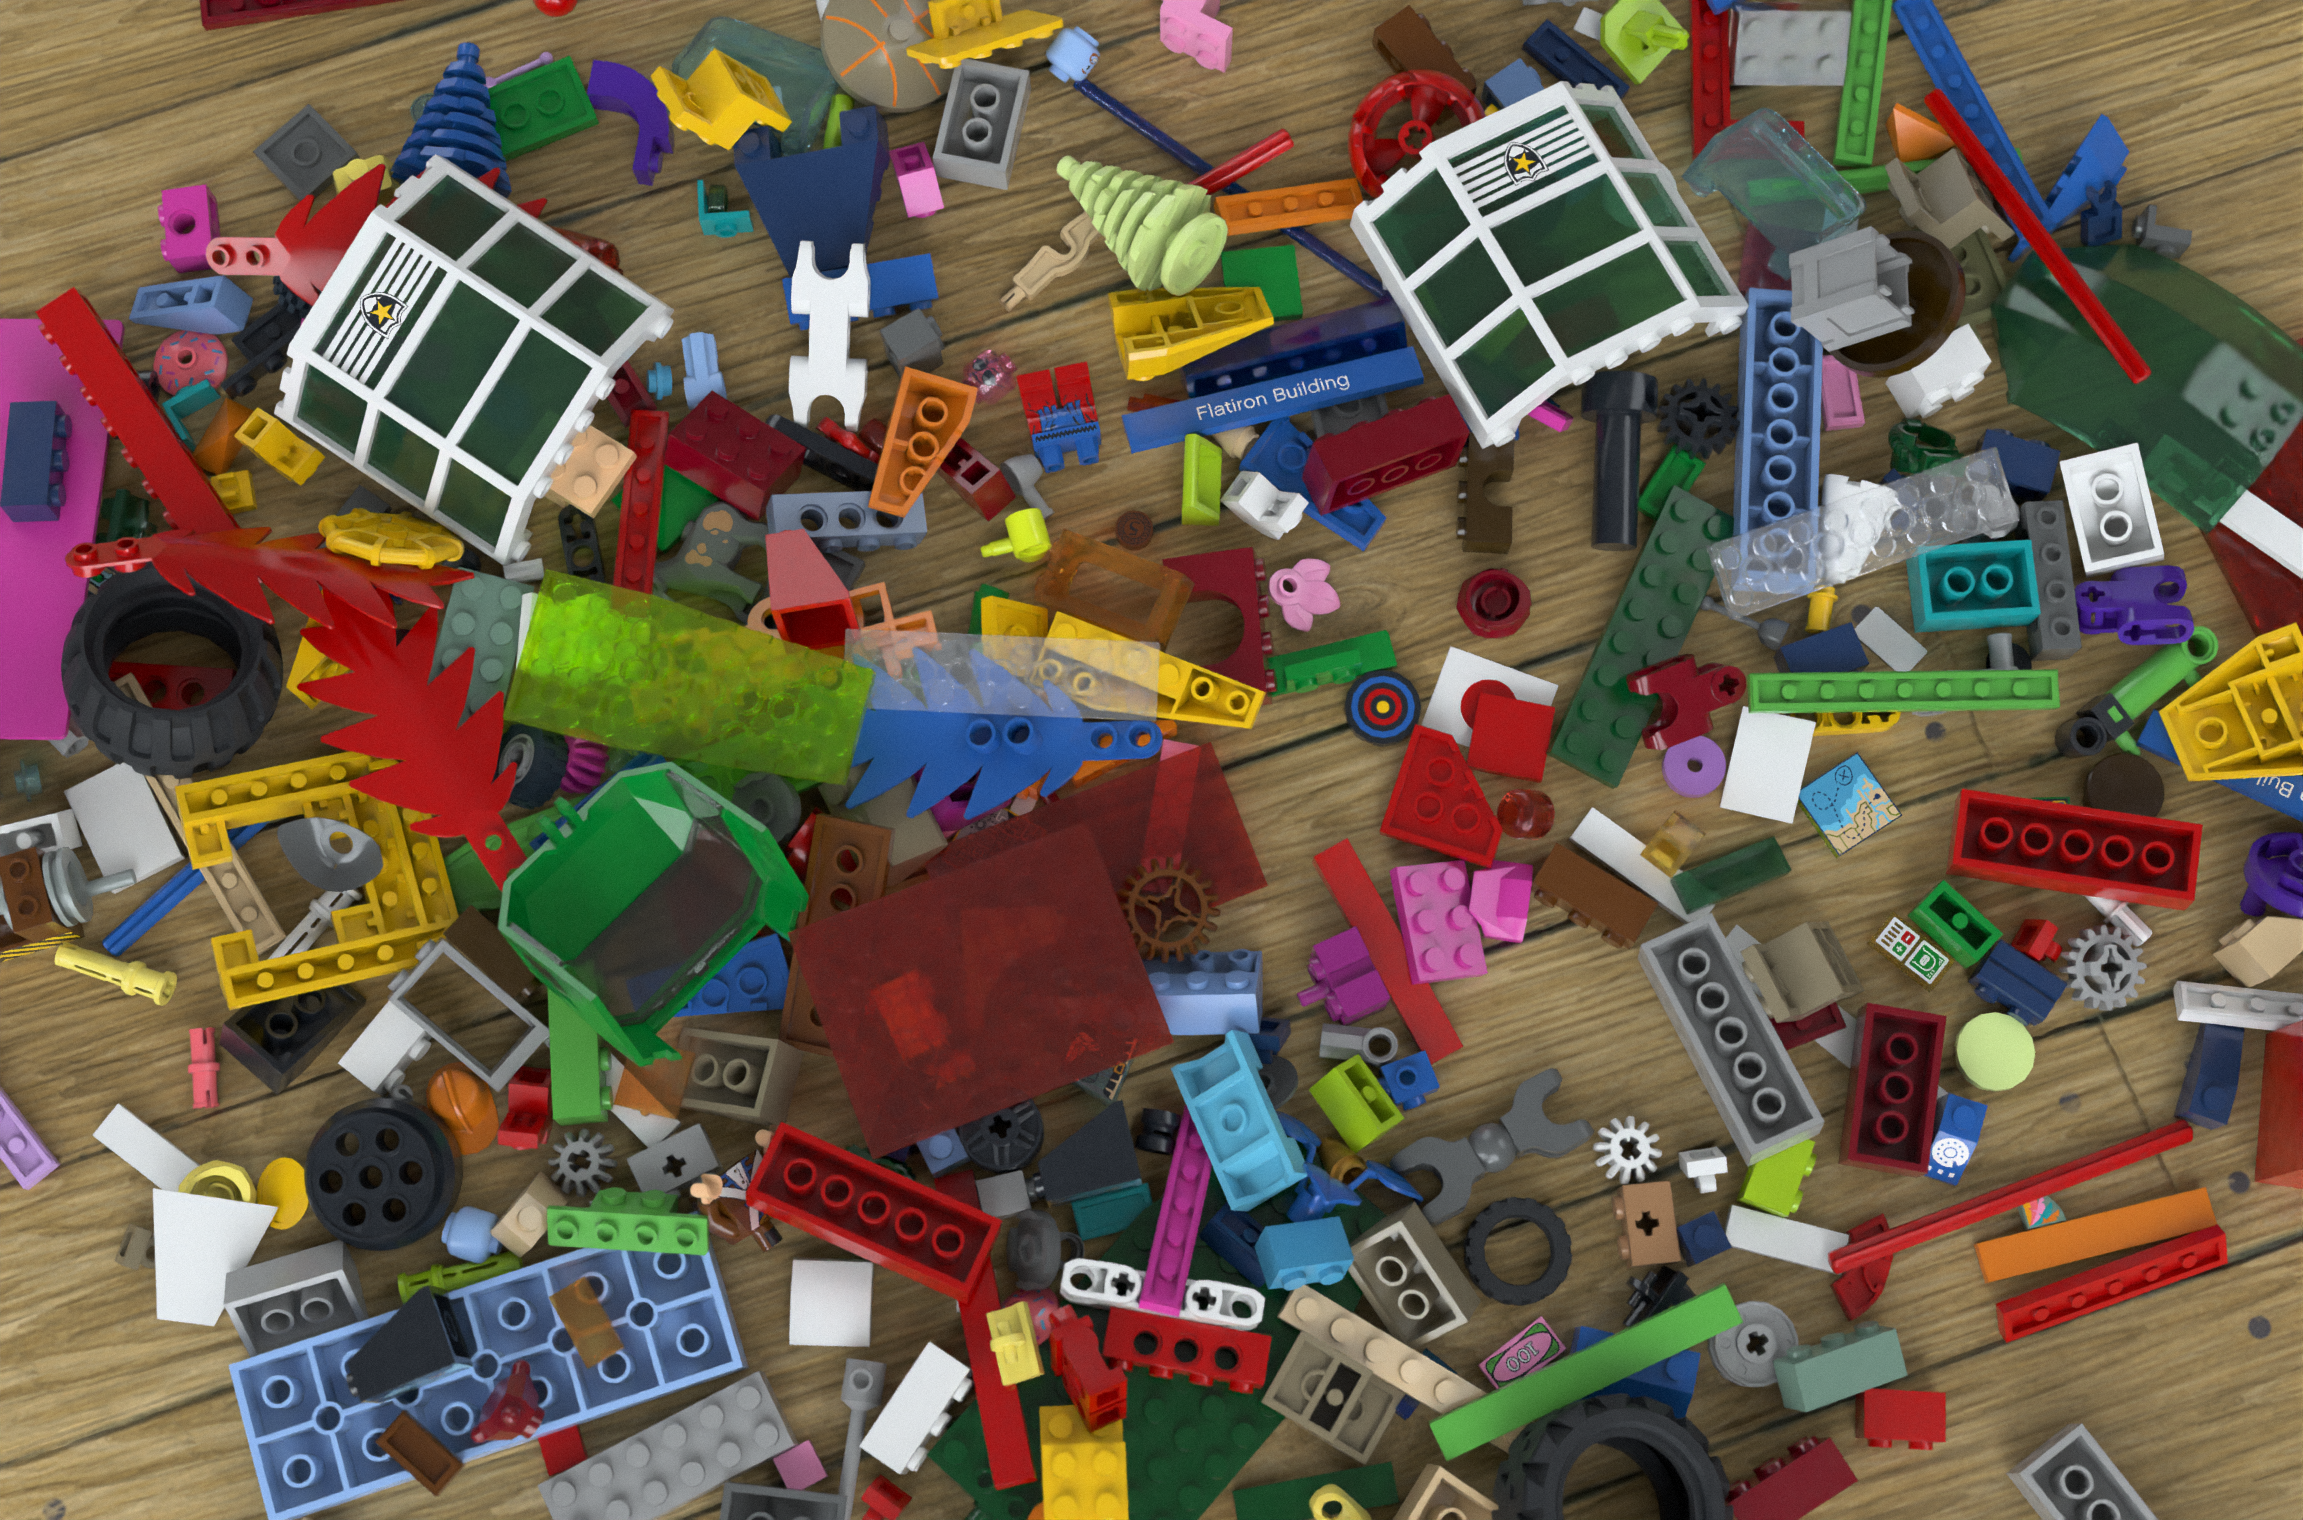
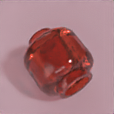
M1517 788L1508 791L1502 797L1497 809V818L1503 828V832L1507 836L1516 839L1536 840L1543 838L1550 832L1555 819L1554 804L1550 797L1542 791Z

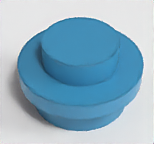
M654 362L653 370H647L646 372L648 393L654 392L656 400H662L663 396L672 395L671 367L662 366L661 362Z

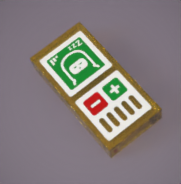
M1892 912L1867 942L1868 945L1928 992L1933 991L1956 961L1895 912Z

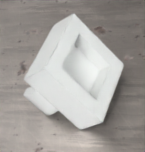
M1718 1147L1678 1152L1680 1169L1688 1178L1694 1177L1695 1187L1699 1188L1700 1193L1717 1191L1714 1174L1728 1172L1726 1156Z

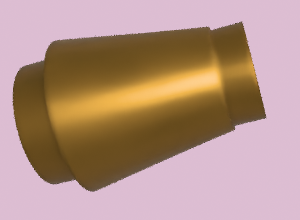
M1332 1136L1323 1138L1321 1145L1316 1147V1152L1326 1172L1332 1178H1336L1346 1185L1366 1170L1364 1159Z

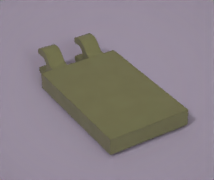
M1980 227L1950 249L1962 266L1966 283L1962 313L1954 330L1969 324L1982 345V338L1975 325L1991 321L1992 334L1999 347L2012 343V336L2018 333L2017 327L2010 314L2016 312L2018 305L1987 234ZM1919 228L1910 230L1920 232Z

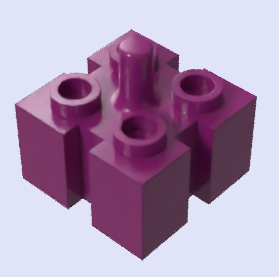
M1356 926L1313 945L1312 953L1308 959L1309 964L1306 967L1314 985L1297 993V998L1302 1007L1326 997L1323 1003L1332 1022L1339 1020L1340 1024L1344 1026L1352 1025L1384 1010L1387 1006L1386 1003L1390 1000L1387 989L1369 957L1370 954Z

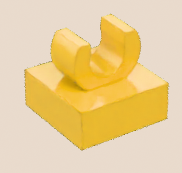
M248 469L211 477V484L231 514L258 509L253 477Z

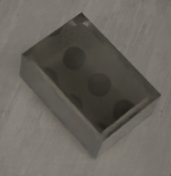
M1732 2L1729 35L1731 83L1733 85L1844 86L1851 10L1843 2Z

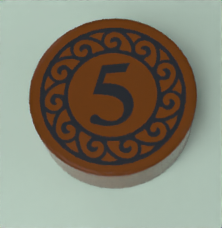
M1141 511L1125 512L1116 522V539L1122 547L1128 550L1145 548L1153 537L1151 519Z

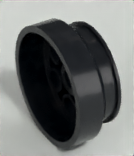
M392 1096L362 1100L344 1107L335 1113L315 1135L305 1162L304 1179L306 1194L318 1220L339 1240L364 1250L388 1251L415 1243L433 1233L452 1212L458 1200L463 1180V1162L459 1145L448 1125L431 1109L421 1103ZM389 1128L395 1130L399 1136V1144L395 1150L390 1149L384 1141L385 1132ZM348 1133H353L359 1140V1149L355 1154L350 1153L345 1147V1138ZM411 1161L417 1162L422 1168L423 1175L419 1182L411 1180L408 1176L407 1168ZM372 1165L378 1167L382 1172L383 1179L380 1186H374L368 1179V1170ZM332 1170H336L342 1176L343 1184L339 1191L334 1190L329 1184L328 1177ZM394 1198L400 1199L405 1204L406 1214L403 1219L395 1217L391 1211V1203ZM355 1202L365 1208L366 1218L363 1223L355 1221L352 1217L351 1209Z

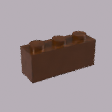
M1410 5L1374 29L1372 46L1395 74L1413 69L1439 71L1457 79L1475 95L1477 86L1473 74L1466 67L1461 68L1454 59L1450 46L1444 40L1439 41L1432 33L1431 25L1427 18L1421 13L1417 14ZM1445 105L1435 123L1440 126L1456 114Z
M1556 843L1531 886V890L1535 892L1534 898L1550 908H1554L1555 905L1569 913L1567 917L1573 923L1583 928H1588L1590 925L1603 933L1601 938L1605 942L1618 949H1621L1622 946L1628 949L1632 947L1658 905L1654 900L1559 843Z

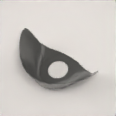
M314 817L302 818L284 823L278 827V840L291 865L305 880L321 889L334 892L356 889L374 879L383 867L379 845L369 835L344 822ZM334 832H344L353 842L352 850L345 854L335 851L330 844L331 834Z

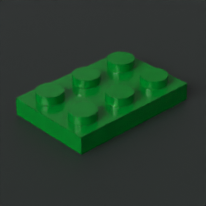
M571 56L488 88L491 108H487L495 112V130L500 134L502 144L500 150H502L505 161L599 124Z

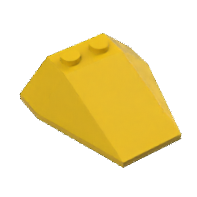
M1260 287L1194 288L1189 293L1180 296L1171 294L1165 288H1157L1151 291L1148 289L1146 291L1133 289L1108 293L1116 348L1127 380L1147 381L1156 375H1164L1274 324L1273 315Z
M2297 623L2258 636L2159 711V715L2188 781L2303 775V636Z

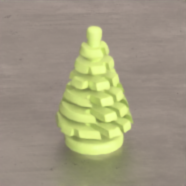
M1068 155L1059 161L1056 168L1058 175L1070 181V191L1077 201L1081 199L1079 203L1089 217L1093 218L1092 224L1099 233L1106 237V245L1116 254L1118 262L1124 270L1128 271V275L1138 289L1143 291L1148 289L1151 291L1161 287L1163 284L1168 292L1180 296L1193 290L1211 272L1221 256L1226 243L1228 227L1223 218L1210 213L1211 195H1206L1207 189L1197 185L1183 184L1180 181L1171 179L1164 180L1154 175H1142L1140 172L1133 170L1122 171L1120 167L1112 165L1103 167L1101 163L1086 161L1080 165L1079 161Z

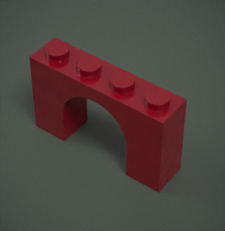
M1247 547L1162 559L1165 596L1172 605L1221 600L1234 605L1243 614L1245 623L1244 635L1236 651L1219 663L1199 667L1266 692L1261 705L1272 704L1271 692L1277 691V678L1275 669H1269L1268 655L1274 654L1271 631L1265 632L1264 618L1270 617V605L1268 596L1262 595L1261 581L1267 580L1264 558H1258L1254 548Z

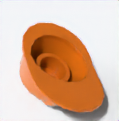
M463 1062L449 1063L438 1069L429 1080L426 1089L428 1108L448 1125L456 1138L461 1154L479 1153L492 1143L499 1127L498 1111L489 1085Z

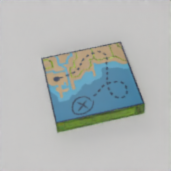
M1858 752L1801 788L1797 802L1836 859L1902 816Z

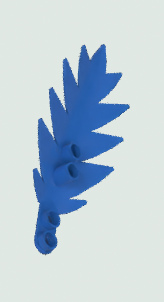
M918 647L913 648V654L928 708L883 669L859 654L854 653L852 659L875 711L837 691L806 684L804 689L819 715L795 720L777 729H773L771 732L775 738L796 747L817 752L806 768L800 773V777L803 779L833 775L872 760L845 804L848 809H853L877 798L925 766L906 812L908 818H914L961 787L982 768L964 813L966 820H971L1003 804L1040 780L1048 772V777L1040 791L1042 797H1047L1064 786L1075 776L1083 765V761L1146 759L1154 756L1160 750L1163 743V735L1160 728L1148 720L1084 723L1079 710L1069 697L1050 680L1045 679L1043 685L1050 701L1052 712L1041 698L1005 668L975 649H971L969 654L984 710L961 683ZM1142 735H1150L1151 740L1146 746L1138 745V740ZM1105 736H1111L1113 739L1111 745L1107 748H1102L1100 746L1101 739Z

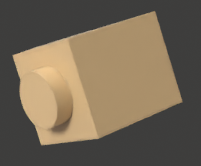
M540 1171L495 1224L490 1233L520 1258L535 1245L548 1229V1206H565L570 1196Z

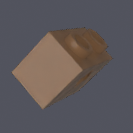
M1670 1181L1623 1185L1617 1188V1196H1612V1209L1615 1220H1621L1623 1236H1617V1248L1620 1260H1626L1627 1269L1680 1262ZM1643 1214L1645 1221L1653 1223V1229L1647 1231V1236H1645L1643 1229L1636 1228V1222L1642 1219Z

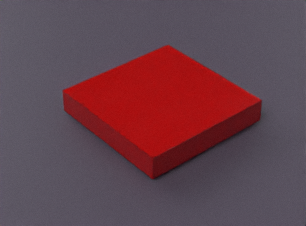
M1480 692L1466 760L1468 767L1471 770L1541 783L1555 707Z

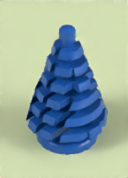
M463 42L459 44L456 55L458 61L447 65L443 72V80L437 83L433 91L434 97L426 103L423 115L420 119L418 118L411 136L407 138L402 148L401 155H398L390 170L394 172L391 177L400 185L412 175L416 177L427 168V161L436 154L446 158L476 179L497 167L500 169V174L493 190L505 198H508L512 192L509 176L505 172L507 169L505 157L502 150H500L502 146L500 134L495 130V112L487 108H491L488 87L484 86L486 85L485 72L481 66L477 65L480 49L474 43ZM452 178L440 198L436 199L433 197L428 221L443 205L466 186ZM490 202L487 203L479 224L493 217V204Z

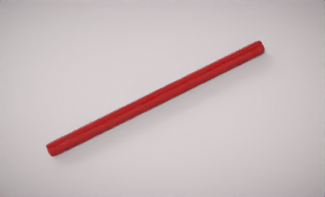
M1937 88L1927 94L1924 98L1926 106L2134 384H2138L2151 375L2149 366L1942 90Z
M2181 1119L1832 1250L1828 1253L1829 1265L1835 1274L1846 1272L2191 1142L2193 1140V1129L2186 1120Z

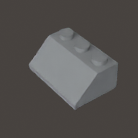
M341 1240L226 1273L224 1306L250 1358L369 1319L357 1267L346 1243Z

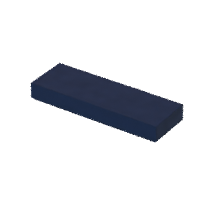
M1548 19L1523 43V51L1557 79L1569 82L1572 88H1575L1579 83L1594 84L1599 91L1605 85L1612 86L1620 100L1629 92L1630 86Z

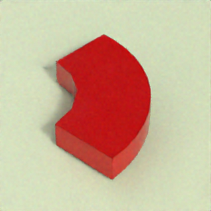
M1883 1213L1846 1231V1234L1849 1235L1848 1242L1851 1244L1890 1228ZM1893 1254L1843 1272L1841 1277L1830 1284L1848 1322L1866 1312L1882 1294L1891 1263L1893 1262Z

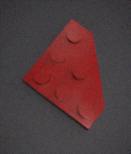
M1415 724L1379 831L1380 835L1492 868L1503 835V828L1490 808L1453 735Z

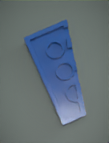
M1289 416L1272 420L1241 461L1238 470L1260 472L1279 491L1299 493L1309 502L1303 510L1305 514L1362 551H1365L1384 525L1385 515L1369 499L1321 516L1302 480V475L1314 442L1304 432L1300 433L1289 422Z
M778 933L748 942L674 1017L783 1009L790 969ZM686 963L627 982L636 1013Z

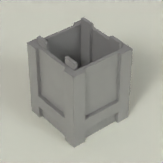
M1872 226L1789 254V268L1791 269L1792 279L1791 322L1798 327L1802 326L1822 342V346L1829 352L1912 326L1911 314H1914L1915 310L1909 306L1907 274L1912 259L1905 253H1898L1889 245L1890 240L1883 234L1879 235V232Z

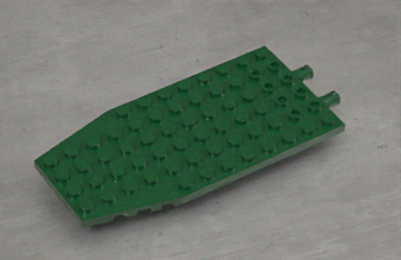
M1296 1140L1304 1160H1306L1307 1150L1302 1142ZM1315 1153L1312 1164L1326 1171L1319 1155ZM1213 1166L1211 1168L1187 1279L1195 1281L1210 1280L1256 1290L1265 1298L1262 1321L1257 1324L1255 1329L1249 1331L1272 1336L1264 1386L1261 1389L1253 1388V1394H1246L1229 1390V1383L1213 1380V1386H1202L1189 1383V1375L1173 1373L1172 1379L1159 1378L1148 1375L1149 1368L1133 1365L1132 1372L1123 1371L1127 1378L1126 1418L1122 1419L1123 1442H1125L1129 1520H1198L1285 1419L1284 1415L1263 1404L1261 1401L1301 1332L1277 1317L1291 1290H1285L1284 1287L1269 1290L1266 1281L1260 1288L1256 1287L1200 1239L1199 1234L1227 1202ZM1308 1177V1181H1307V1184H1306L1307 1187H1308V1186L1310 1185V1183H1311V1180H1310L1309 1177ZM1299 1181L1246 1213L1264 1228L1295 1223L1286 1213L1298 1196V1193L1294 1190ZM1357 1189L1353 1191L1362 1200L1359 1206L1337 1203L1331 1213L1325 1212L1321 1218L1340 1217L1349 1244L1387 1216ZM1163 1197L1144 1209L1098 1261L1125 1265L1134 1270L1146 1272ZM1348 1270L1343 1279L1334 1284L1323 1285L1321 1282L1305 1284L1354 1313L1363 1295L1362 1290ZM1085 1275L1075 1288L1085 1291L1092 1286V1281ZM1117 1283L1115 1287L1117 1288V1295L1124 1296L1128 1290L1126 1289V1283ZM1197 1297L1196 1302L1199 1304V1310H1205L1209 1305L1205 1303L1206 1297ZM1064 1299L1060 1303V1308L1071 1305L1078 1319L1087 1315L1090 1317L1094 1325L1093 1332L1098 1338V1351L1101 1355L1109 1310L1070 1303ZM1239 1301L1232 1303V1311L1235 1316L1242 1319L1251 1317V1310L1248 1305ZM1140 1334L1134 1339V1347L1138 1353L1150 1355L1156 1351V1341L1149 1334ZM1049 1337L1038 1346L1044 1374L1017 1383L1037 1477L1036 1481L996 1490L977 1398L926 1454L957 1483V1486L974 1500L972 1504L975 1507L963 1520H1027L1035 1506L1043 1502L1039 1407L1074 1405L1064 1387L1063 1374L1056 1377L1051 1368V1344L1049 1343ZM1181 1341L1174 1346V1354L1179 1361L1188 1363L1196 1358V1349L1190 1342ZM1223 1348L1215 1352L1214 1360L1219 1368L1230 1370L1235 1367L1236 1357L1231 1350ZM1104 1360L1105 1364L1108 1367L1109 1361Z

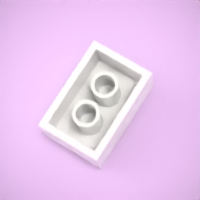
M928 1342L859 1447L899 1474H907L909 1470L917 1472L927 1458L926 1454L929 1452V1450L924 1448L932 1435L940 1437L953 1418L947 1412L955 1400L962 1403L974 1386V1381L970 1379L972 1370L935 1344Z

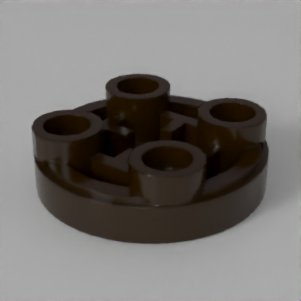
M2130 753L2112 754L2100 760L2088 772L2083 787L2084 796L2082 804L2083 807L2156 817L2164 801L2163 781L2155 767L2144 758Z

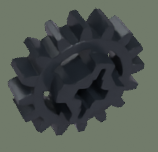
M1690 378L1684 383L1683 389L1678 384H1674L1669 392L1670 394H1664L1660 402L1662 406L1657 411V418L1661 421L1656 429L1657 432H1667L1663 441L1665 445L1672 442L1677 445L1675 454L1678 455L1685 449L1688 451L1690 460L1694 459L1697 452H1701L1704 460H1707L1713 450L1720 455L1725 449L1726 444L1730 445L1736 436L1734 432L1740 425V421L1734 419L1739 408L1738 406L1728 405L1732 398L1730 393L1723 396L1719 394L1720 384L1717 383L1710 389L1707 388V380L1702 378L1699 386H1694ZM1692 399V401H1690L1689 403L1683 402L1685 400ZM1706 435L1713 436L1708 439H1703V437H1705Z

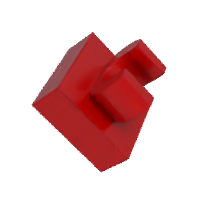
M2025 919L2010 944L2034 961H2045L2046 957H2048L2053 962H2056L2063 950L2058 943L2052 940L2059 928L2046 919Z
M880 1474L868 1486L860 1498L870 1506L862 1520H883L885 1517L888 1520H896L905 1511L913 1498Z

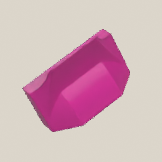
M1494 860L1492 868L1486 867L1474 871L1469 913L1482 926L1483 938L1522 943L1528 916L1533 865Z

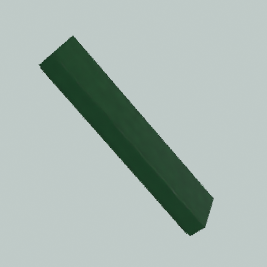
M1392 1461L1234 1490L1232 1494L1237 1520H1307L1315 1518L1309 1501L1318 1489L1327 1484H1334L1343 1489L1364 1509L1398 1503L1399 1498ZM1332 1500L1324 1503L1322 1509L1329 1515H1334L1341 1512L1342 1505L1340 1502Z

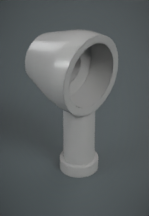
M1026 454L1012 457L1000 464L1001 472L1013 492L1017 495H1022L1031 508L1041 509L1044 521L1055 513L1052 508L1047 506L1034 487V484L1043 474L1042 467L1034 455Z

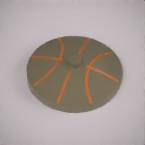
M829 0L821 20L820 43L826 65L842 89L866 106L875 105L878 110L892 113L916 111L940 99L950 88L954 68L942 69L939 67V64L920 63V59L907 56L906 51L908 46L934 38L928 2L932 0Z

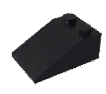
M346 983L245 1006L223 1023L219 1044L278 1095L311 1065L366 1004L367 1000Z

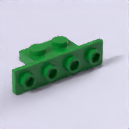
M1387 630L1268 658L1269 669H1275L1277 678V691L1271 692L1272 697L1295 691L1297 693H1306L1317 689L1320 685L1333 682L1334 684H1343L1368 672L1397 667V661Z

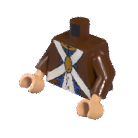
M772 1124L769 1127L770 1131L761 1129L756 1133L755 1140L757 1144L764 1146L760 1151L757 1148L735 1162L720 1175L703 1173L701 1175L703 1184L694 1183L690 1189L692 1196L688 1198V1201L699 1212V1215L708 1216L709 1232L726 1240L728 1244L734 1245L752 1235L762 1251L766 1252L783 1239L770 1220L773 1217L747 1206L745 1196L778 1125Z

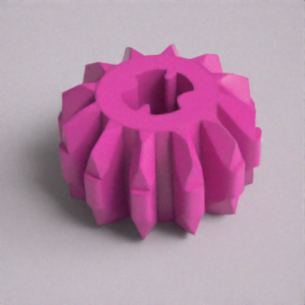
M568 728L564 733L565 743L568 744L567 755L569 757L565 769L566 773L561 780L560 788L569 793L589 794L593 786H599L602 773L606 772L605 765L610 760V757L606 754L608 743L603 741L602 736L589 729Z

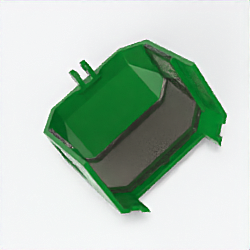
M671 761L618 772L577 812L569 802L559 796L553 804L567 822L558 829L555 822L546 815L541 814L535 819L540 829L549 839L504 881L498 930L530 972L607 1042L639 1067L652 1065L654 1059L666 1057L669 1061L683 1059L678 1051L656 1034L765 925L796 946L800 932L795 928L799 912L806 911L809 900L807 891L769 829Z

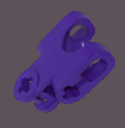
M2170 565L2127 567L2116 571L2111 576L2110 581H2086L2080 583L2074 589L2080 632L2091 635L2118 632L2119 639L2128 645L2186 642L2190 639L2195 629L2190 610L2185 606L2167 605L2168 603L2179 602L2183 598L2187 588L2185 572L2179 566ZM2165 582H2174L2170 585H2161ZM2090 593H2093L2092 602L2089 599ZM2091 613L2095 616L2094 622H2091ZM2173 624H2181V625H2179V626H2177V627H2168V626H2166V625H2173Z

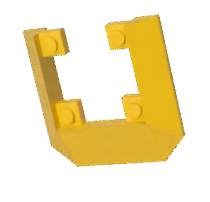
M349 751L175 786L183 838L186 841L193 870L233 861L226 830L304 814L305 818L321 817L337 820L361 830L372 837L379 845L383 859V867L380 873L370 882L362 885L366 904L331 911L330 917L337 940L335 945L259 961L251 929L211 938L220 986L229 1010L394 973L402 969H411L419 962L414 956L429 939L436 943L440 937L447 938L443 933L455 922L459 915L438 838L410 830V824L432 818L431 814H424L380 801L349 786L351 780L400 762L394 759H382ZM334 832L331 834L330 840L349 836L344 832ZM349 837V840H350V843H351V847L353 848V842H352L351 838Z

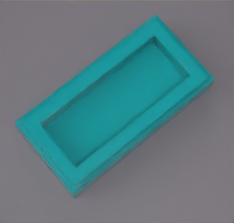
M1148 1183L1071 1202L1079 1237L1082 1241L1125 1231L1144 1209L1153 1204Z

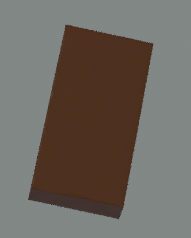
M403 1410L376 1441L385 1452L435 1497L445 1490L466 1465L465 1462L407 1410Z

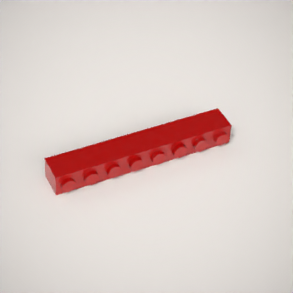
M72 287L35 311L42 321V324L38 326L40 332L51 345L55 343L58 345L63 353L59 357L60 362L70 375H78L84 384L79 388L82 395L92 407L98 405L104 414V417L100 419L102 425L113 438L119 437L125 446L121 450L122 455L133 469L139 467L146 478L141 481L142 485L154 500L158 498L167 509L162 514L172 529L194 528L196 533L193 535L241 529L87 296L77 288Z

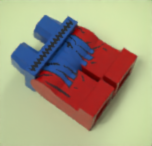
M1087 361L1054 368L1061 408H1057L1049 369L1016 376L1018 392L1036 458H1040L1046 473L1061 471L1065 468L1062 455L1065 452L1076 450L1080 465L1085 466L1099 462L1101 432Z

